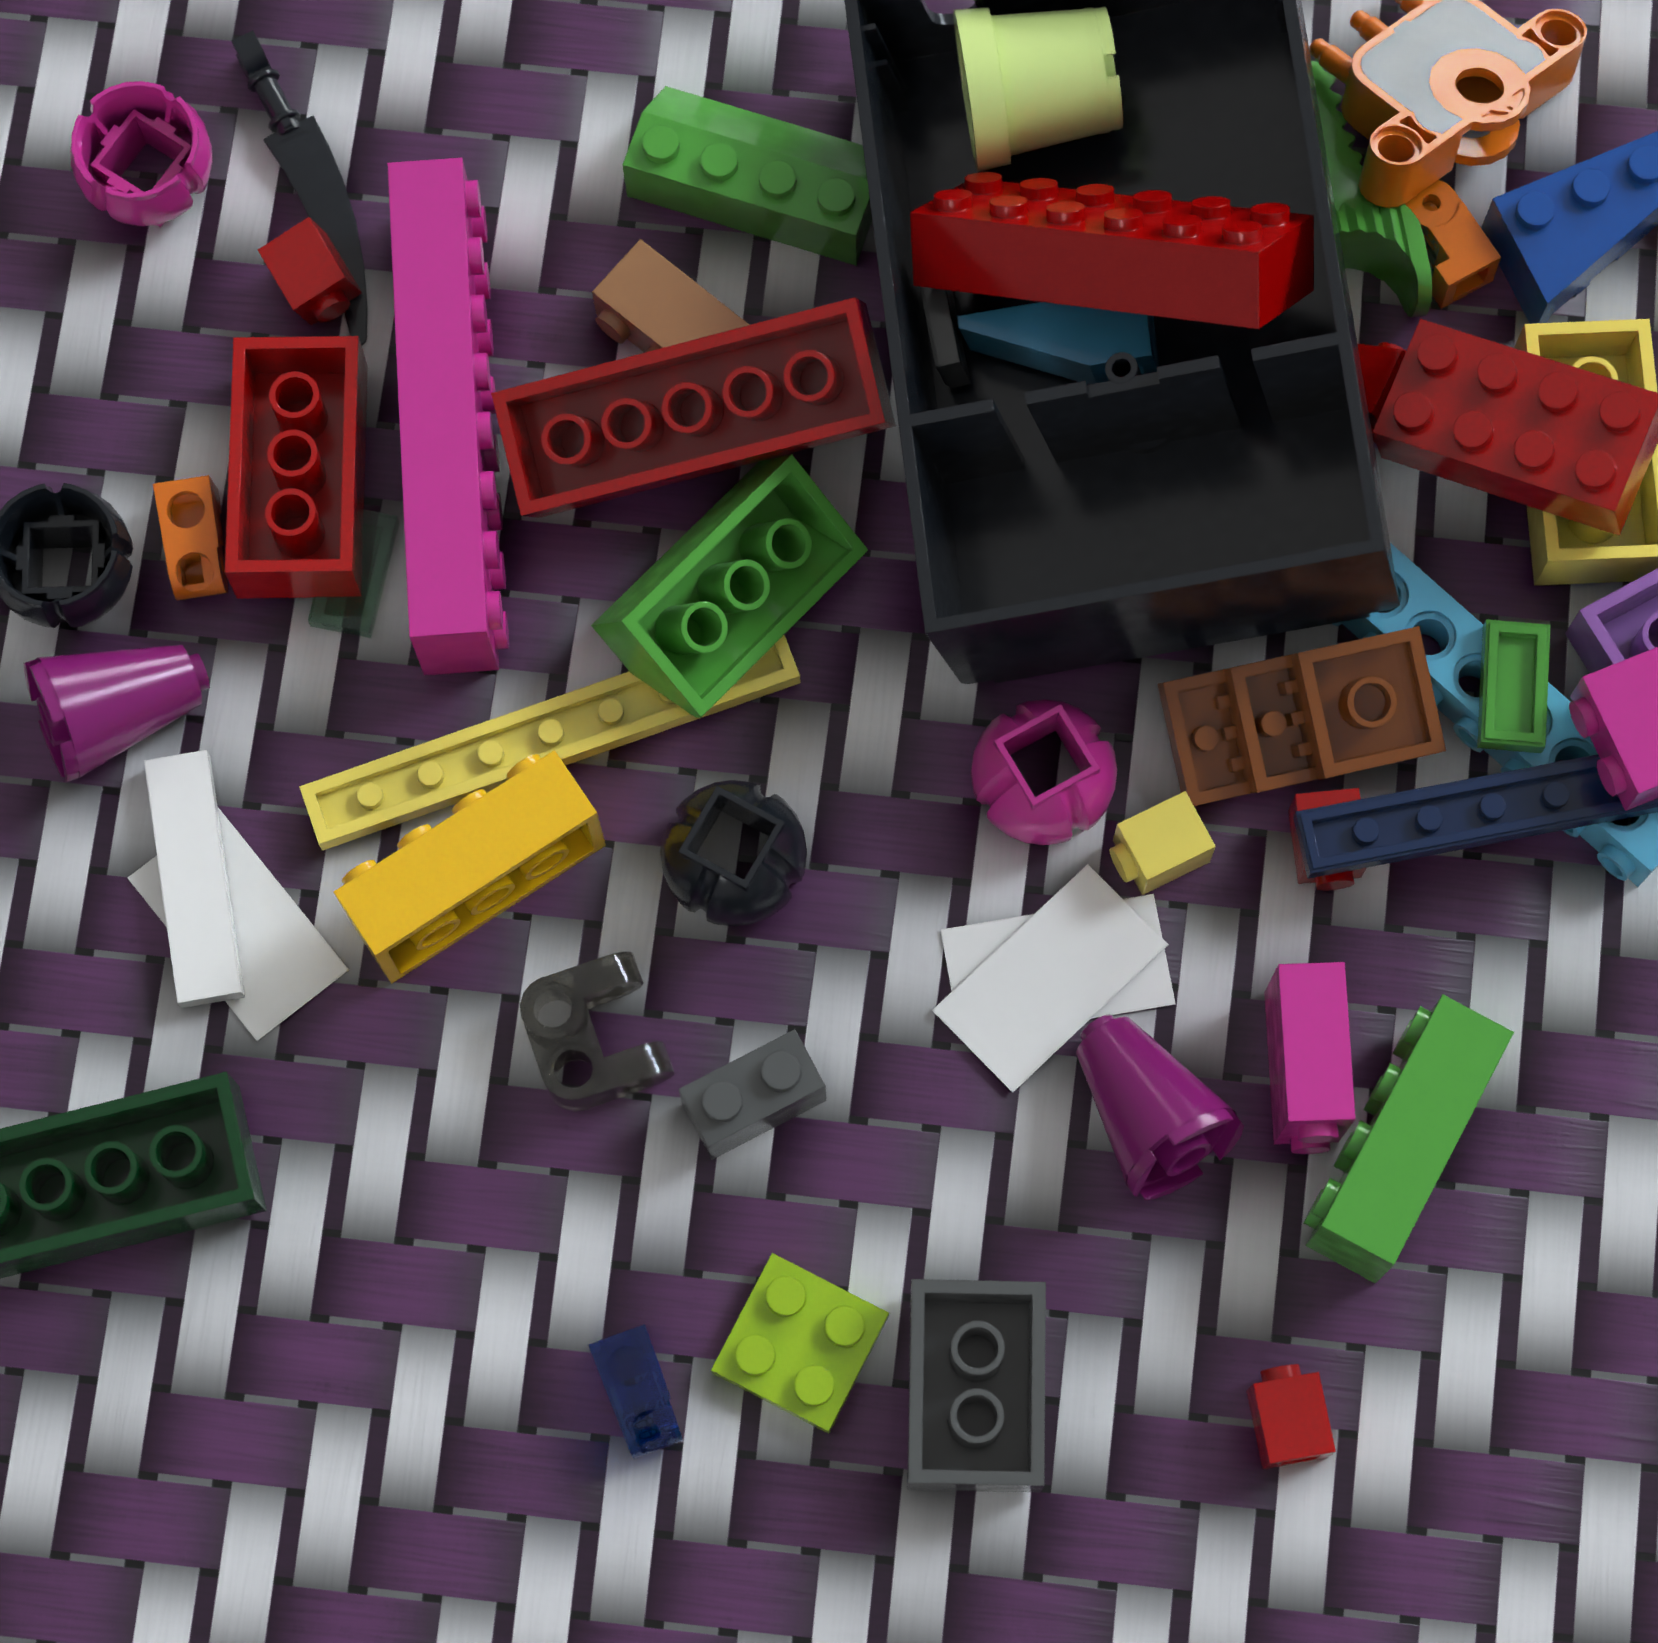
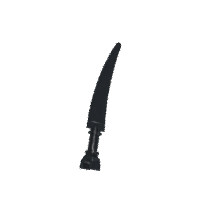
M250 31L231 40L237 53V60L249 80L247 87L251 92L257 93L270 118L268 127L272 132H275L264 138L263 141L283 169L308 216L328 234L362 291L360 295L349 301L350 306L344 312L350 336H359L362 346L367 341L368 320L365 268L357 223L342 175L314 115L300 120V112L291 108L278 83L280 73L276 69L271 68L254 31Z

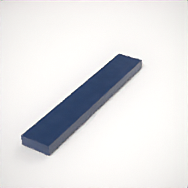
M1597 754L1296 811L1293 819L1307 878L1310 879L1658 812V798L1625 811L1618 795L1611 796L1601 782L1597 770V761L1600 757Z

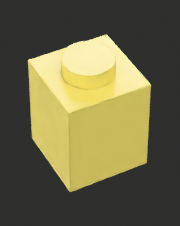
M1184 791L1118 823L1113 837L1115 846L1110 848L1109 851L1112 861L1124 882L1127 883L1134 880L1141 894L1144 895L1210 863L1216 846L1187 792Z

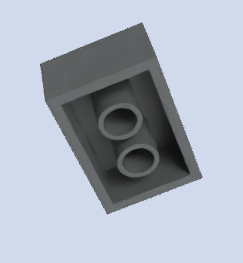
M911 1280L907 1490L1041 1493L1044 1487L1046 1282Z

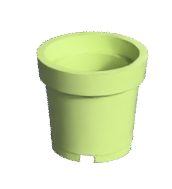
M988 7L953 10L964 106L977 172L1011 164L1012 155L1093 135L1110 133L1112 130L1123 128L1119 75H1116L1113 57L1116 51L1106 7L991 15Z

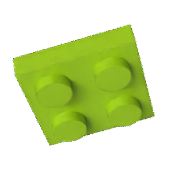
M772 1253L711 1372L829 1434L889 1317V1312Z

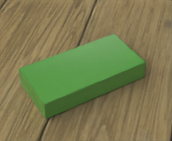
M1486 619L1482 630L1477 748L1542 753L1545 749L1550 648L1549 624Z

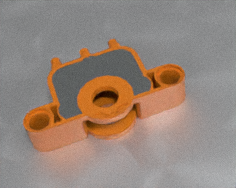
M1394 0L1407 14L1389 27L1378 18L1371 17L1363 10H1358L1351 16L1350 26L1359 32L1360 37L1367 41L1353 54V58L1337 46L1330 45L1322 38L1315 39L1309 46L1310 55L1318 60L1320 66L1346 85L1341 103L1344 119L1369 140L1358 184L1361 194L1367 201L1376 206L1385 208L1399 207L1453 169L1454 163L1468 166L1489 165L1505 158L1516 144L1520 127L1519 119L1525 118L1572 82L1587 35L1585 22L1578 15L1568 10L1547 9L1519 28H1516L1480 0ZM1469 130L1479 132L1490 131L1487 135L1478 138L1462 136Z

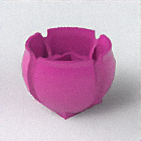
M144 81L124 82L111 86L95 95L90 100V111L92 114L89 117L78 115L75 121L70 147L71 167L74 177L87 200L97 209L108 211L109 216L113 219L135 226L157 225L162 227L165 222L174 220L187 212L193 205L191 195L200 194L205 190L212 167V145L204 122L195 109L180 96L174 98V95L166 91L164 86ZM147 143L174 161L151 190L144 192L121 178V176Z
M1048 699L1021 703L1016 706V714L1014 716H1007L1003 713L993 719L978 740L973 754L971 769L973 793L978 802H981L982 805H989L990 808L987 811L989 821L1009 837L1035 845L1063 843L1072 839V831L1075 828L1085 831L1096 825L1108 809L1115 791L1117 777L1115 751L1109 741L1099 740L1098 736L1101 727L1096 720L1078 707L1063 701ZM1056 731L1080 773L1035 797L1010 755Z

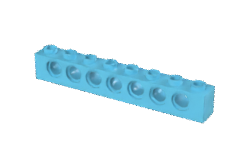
M1390 543L1400 605L1391 612L1370 613V617L1333 623V625L1339 626L1342 623L1359 639L1417 626L1420 627L1421 634L1434 638L1438 642L1441 652L1435 655H1426L1437 709L1454 723L1453 729L1460 740L1474 751L1481 752L1485 750L1502 766L1501 773L1555 763L1559 760L1597 755L1598 753L1590 736L1583 738L1572 721L1569 710L1571 701L1549 682L1546 747L1542 753L1477 748L1479 697L1466 694L1460 687L1458 679L1464 676H1473L1480 679L1483 624ZM1658 812L1631 817V825L1619 826L1609 821L1562 830L1572 837L1580 835L1599 852L1597 858L1610 874L1623 881L1629 879L1637 887L1658 867Z

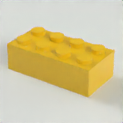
M555 750L543 758L538 754H534L521 760L507 773L508 780L488 793L484 789H480L468 794L452 808L454 815L433 828L429 824L415 828L398 842L397 847L399 850L379 863H376L375 860L365 861L351 869L342 878L343 886L333 892L350 922L391 984L606 846L597 811Z

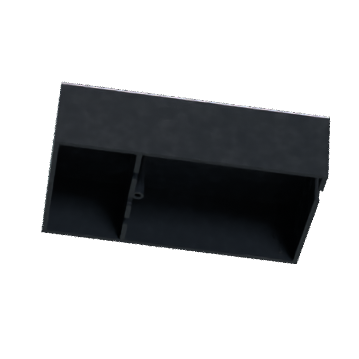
M844 0L925 634L958 680L963 684H974L994 680L995 683L1367 618L1370 617V613L1398 607L1400 601L1301 0H974L975 3L968 9L988 7L991 15L1106 7L1114 38L1116 54H1113L1116 75H1119L1123 109V128L1012 155L1011 164L981 172L1001 174L1003 182L1021 183L1024 180L1033 178H1050L1058 182V188L1077 189L1080 186L1089 184H1106L1114 187V194L1132 196L1141 191L1163 190L1172 194V200L1192 202V200L1200 197L1219 196L1228 198L1230 206L1251 208L1261 203L1286 204L1290 206V213L1314 215V291L1260 329L1153 316L1159 360L1157 372L1142 375L1136 359L1129 353L1119 352L1112 355L1106 362L1105 372L1109 381L1091 385L1087 384L1086 381L1078 382L972 351L962 335L971 384L953 389L945 385L935 366L921 290L919 286H914L910 224V212L933 200L936 192L953 189L965 182V176L978 173L974 164L966 119L953 13H935L927 7L925 0ZM953 291L958 316L1038 302Z

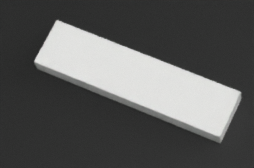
M207 750L144 760L177 1004L180 1008L243 998L245 996L210 755Z

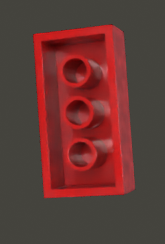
M1420 319L1372 434L1380 456L1383 459L1620 536L1658 444V393Z
M359 336L233 337L225 574L237 599L362 597L368 365Z

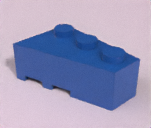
M1658 131L1492 199L1481 229L1501 256L1499 266L1529 324L1546 323L1556 310L1572 296L1576 297L1590 284L1596 275L1611 262L1617 261L1658 225Z

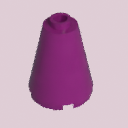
M183 645L38 657L24 663V674L31 702L37 700L41 720L38 723L58 773L61 777H65V782L81 778L202 705L201 691L210 688L208 675L198 653L188 655Z
M1104 1015L1091 1022L1080 1035L1082 1042L1076 1050V1055L1125 1183L1136 1198L1140 1193L1144 1200H1153L1170 1194L1193 1182L1204 1174L1197 1165L1202 1159L1214 1151L1219 1160H1221L1241 1138L1244 1124L1237 1116L1235 1110L1132 1019L1126 1016L1114 1019L1112 1015Z

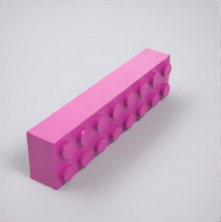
M463 158L388 163L409 637L424 676L499 670L498 649H509V629L507 613L502 608L500 591H495L506 589L504 555L503 552L499 551L497 530H503L501 497L500 493H496L494 472L500 471L498 439L497 435L493 434L491 414H496L491 395L496 390L494 377H490L488 359L489 356L494 355L492 325L491 320L487 319L485 301L491 297L488 263L484 262L482 244L487 243L488 240L485 207L481 206L478 180L467 179Z

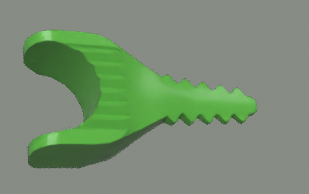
M1311 61L1345 269L1352 268L1371 273L1384 281L1393 290L1403 310L1409 317L1426 316L1432 300V275L1420 222L1412 210L1405 204L1391 208L1376 206L1367 201L1361 194L1358 184L1363 168L1360 164L1362 154L1351 149L1356 137L1343 129L1347 121L1344 119L1343 113L1336 110L1342 100L1341 95L1331 90L1336 77L1324 71L1319 62Z

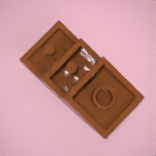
M1419 626L1157 684L1181 793L1187 792L1194 806L1312 780L1330 778L1446 751Z

